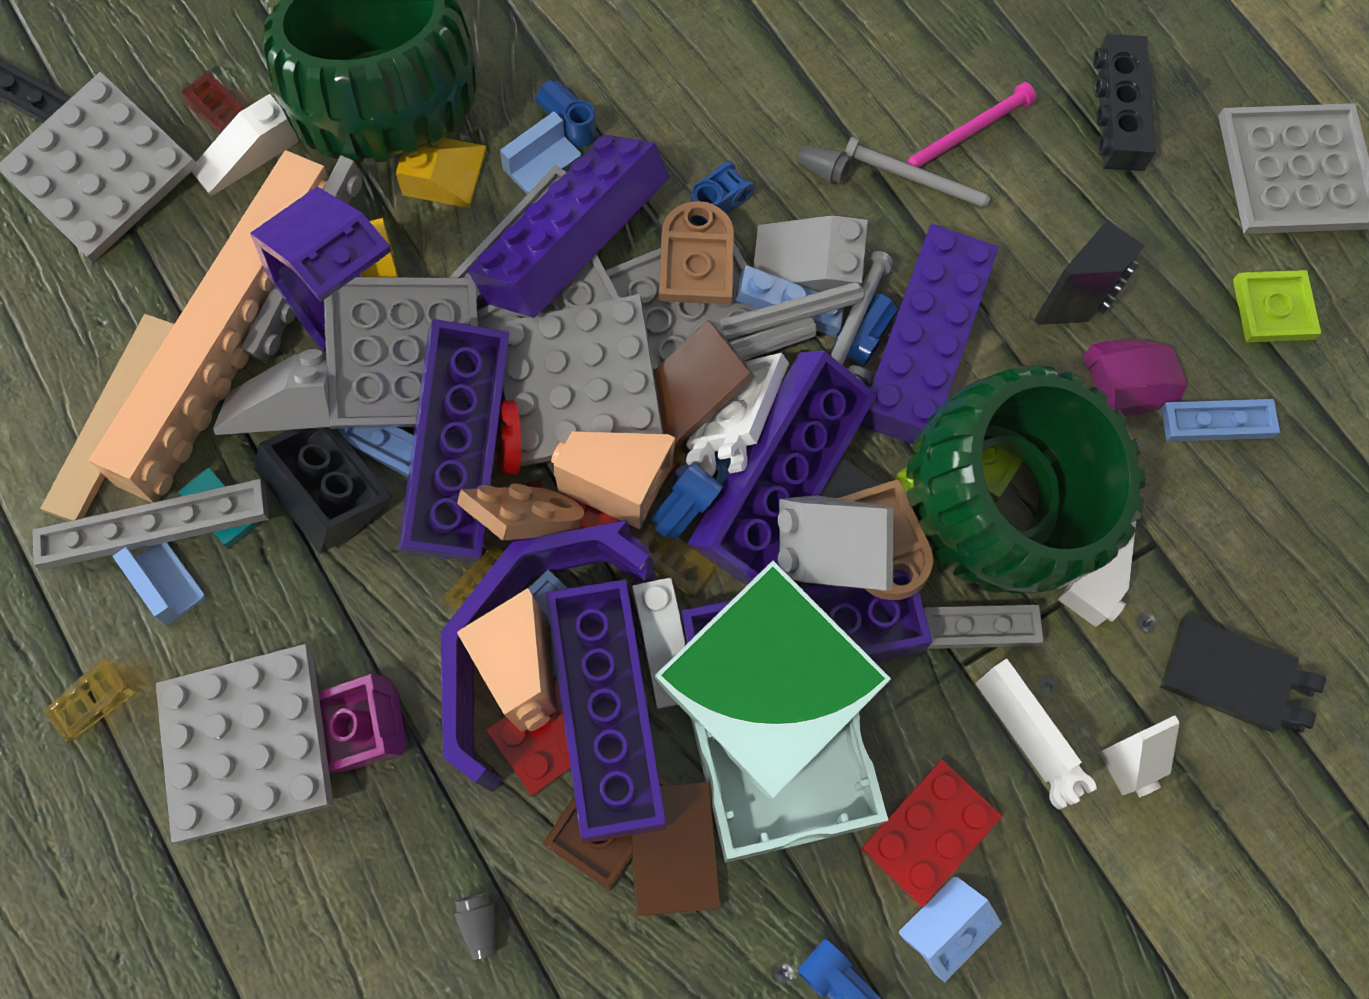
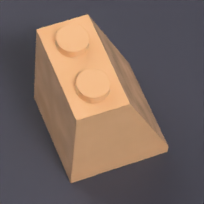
M572 431L566 443L561 441L557 445L551 462L554 463V476L556 477L558 491L618 520H627L629 525L640 529L673 466L675 437L668 434Z
M527 588L457 632L503 714L521 732L527 729L533 731L542 727L549 721V715L556 711L548 618Z

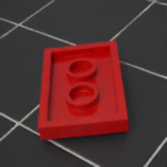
M558 679L554 682L556 711L549 715L550 719L545 725L533 731L527 729L521 732L505 716L486 730L532 797H535L571 770Z
M941 759L891 813L888 821L882 824L863 844L860 850L919 907H924L1003 816Z

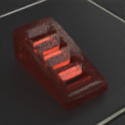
M209 71L205 72L181 91L183 101L220 134L239 112L246 109ZM210 93L214 95L205 103L201 101ZM219 101L224 103L214 112L210 110ZM229 109L234 111L223 121L219 119Z

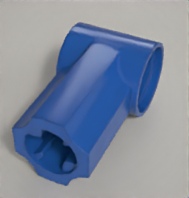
M549 80L544 83L535 96L536 104L548 115L555 112L563 120L567 139L573 145L582 147L591 144L597 136L595 111L592 104L585 100H578L558 80Z
M883 294L873 295L847 354L848 359L862 367H865L880 343V337L897 313L898 308L890 298ZM839 336L837 337V339H836V341H835V343H834V345H833V349H834V347H835V345H836V342H837Z
M692 462L671 488L673 490L651 517L650 520L653 522L655 530L664 537H671L676 540L698 512L703 513L723 488V485L696 463Z
M826 939L817 946L796 970L803 980L823 998L881 999L851 969L852 964Z

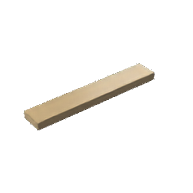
M147 314L143 315L40 508L42 511L67 521H74L85 517L105 478L88 460L174 326L173 323Z

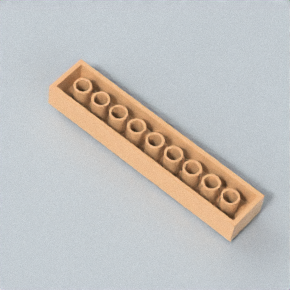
M287 150L283 152L88 460L116 487L151 503L158 502L160 497L170 490L174 474L181 463L189 459L193 450V443L199 433L209 426L213 410L218 402L229 393L231 381L238 369H242L246 365L250 355L242 350L241 347L274 285L264 270L250 232L315 187L323 190L329 179L323 165Z

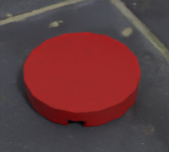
M505 400L500 403L496 435L499 450H497L496 459L499 472L502 475H518L520 470L521 428L515 400Z

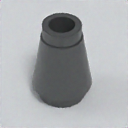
M805 145L799 154L798 164L834 185L835 183L843 184L846 181L851 170L852 158L846 156L845 151Z
M488 893L476 894L455 901L457 911L453 914L467 948L471 953L472 960L496 954L494 902H490Z

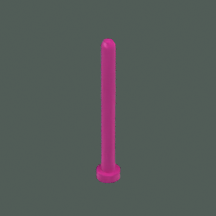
M1021 83L1015 87V94L911 156L907 164L920 168L1019 106L1025 108L1031 106L1037 99L1035 90L1029 83Z

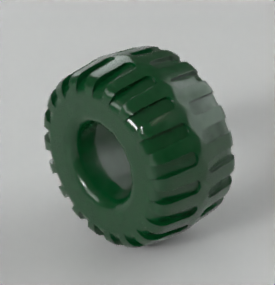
M279 0L273 7V12L265 21L262 45L273 92L293 131L298 134L299 138L308 147L318 149L324 156L337 159L340 155H343L356 163H362L364 158H373L375 162L390 161L389 156L404 153L405 157H409L419 153V147L425 144L432 147L444 140V132H454L462 124L463 116L469 114L472 109L477 87L474 48L458 0Z
M1036 365L1027 368L1025 366H1018L979 379L963 387L927 420V425L919 431L914 440L912 449L916 454L908 460L906 478L913 480V488L907 491V498L910 507H916L920 518L918 524L925 536L929 537L935 546L932 554L940 564L951 563L955 566L953 574L968 584L979 582V586L983 590L994 593L1009 592L1011 594H1023L1060 589L1106 566L1117 557L1118 550L1129 543L1136 531L1131 523L1142 516L1145 501L1139 497V490L1146 486L1145 469H1139L1137 456L1141 454L1136 438L1131 440L1124 426L1128 424L1127 419L1120 410L1113 411L1106 403L1109 397L1098 387L1088 389L1083 386L1084 379L1079 375L1067 371L1057 374V370L1054 367ZM985 449H1004L1018 456L1030 468L1038 485L1039 506L1035 520L1025 531L1016 530L1004 518L990 495L982 465V452Z

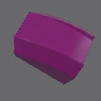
M1122 339L1091 344L1083 355L1095 387H1098L1109 397L1106 403L1113 411L1120 410L1125 417L1160 410L1166 402H1180L1187 387V382L1173 346L1155 340Z
M369 674L318 692L329 775L403 755L408 739L405 736L398 697L400 694L389 677Z

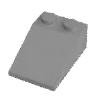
M824 216L758 225L753 268L817 292L854 282L859 283L861 286L868 220L841 216Z
M309 349L300 354H294L229 391L213 428L215 435L330 427L326 352L318 349Z
M819 495L779 499L780 552L778 563L780 568L792 580L825 585L893 590V508Z

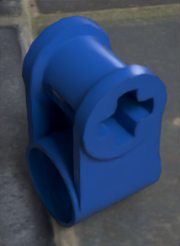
M726 161L717 167L714 172L693 186L690 202H708L719 207L727 214L734 208L741 206L751 197L755 190V184L750 180L746 181L735 170L736 166L732 161ZM696 215L691 217L698 225H704L708 222L703 216Z

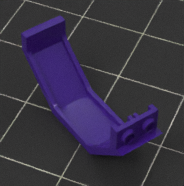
M315 187L250 232L266 274L322 352H326L324 300L355 277H361L360 274L391 252L390 245L362 212L319 187Z
M627 520L512 542L441 631L443 758L472 781L487 790L494 792L503 779L482 764L475 755L474 662L457 632L523 592L534 578L544 574L547 570L552 573L589 564L607 562L613 564L640 584L654 581L657 576L652 565L654 561L648 555L650 550L641 541L633 537Z

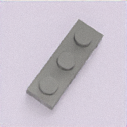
M1039 605L924 607L932 638V643L927 649L1040 646L1044 643Z

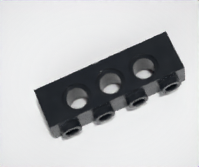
M1107 34L1101 47L1096 48L1093 56V68L1098 70L1095 96L1099 97L1100 102L1096 122L1098 126H1101L1102 134L1099 139L1098 153L1103 155L1104 169L1145 171L1156 153L1147 36Z

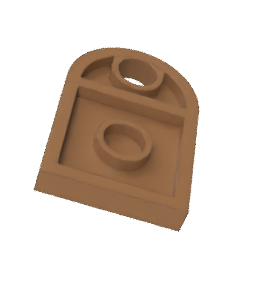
M688 202L674 208L665 218L661 237L659 301L710 304L732 303L734 229L728 215L719 207L707 202ZM699 215L705 217L708 222L702 226H695L689 222V219Z
M899 479L837 498L893 508V571H905L910 576L911 582L907 585L893 583V590L864 589L870 594L886 600H901L919 592L926 584L932 570L933 554L929 542L918 524L919 521L914 510L910 507Z
M511 484L510 487L502 488L480 485L478 489H461L457 502L460 507L502 540L538 538L579 530L584 515L583 508L571 498L552 490L529 487L522 484Z

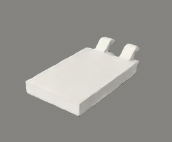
M782 353L744 361L756 377L689 437L686 444L690 449L686 459L688 465L692 462L700 464L704 471L713 476L716 471L715 451H718V458L720 460L731 458V464L728 468L730 473L746 469L748 462L746 447L747 445L757 444L789 365Z
M1008 659L994 666L975 683L1044 781L1050 782L1049 797L1054 807L1060 810L1066 807L1067 803L1070 805L1080 801L1078 797L1084 794L1083 788L1087 793L1097 789L1094 780L1085 774L1079 766L1082 763Z

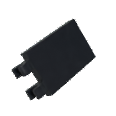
M1186 615L1181 618L1160 688L1272 733L1278 731L1281 724L1291 730L1303 733L1305 727L1313 729L1317 714L1304 708L1286 705L1290 689L1302 695L1314 697L1315 692H1323L1326 677L1313 672L1296 670L1299 661L1296 657Z

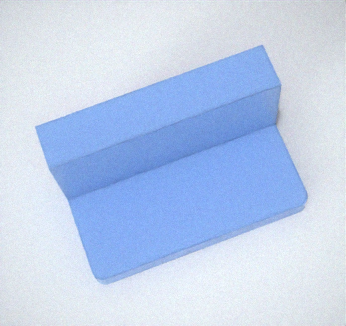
M555 112L549 114L500 149L503 170L526 194L555 165L565 171L571 167L574 161L581 158V153L564 136L563 120Z
M168 542L153 545L138 556L127 547L112 556L154 617L167 626L206 599V595Z
M955 876L899 931V934L923 956L933 973L945 983L1002 923L989 901Z

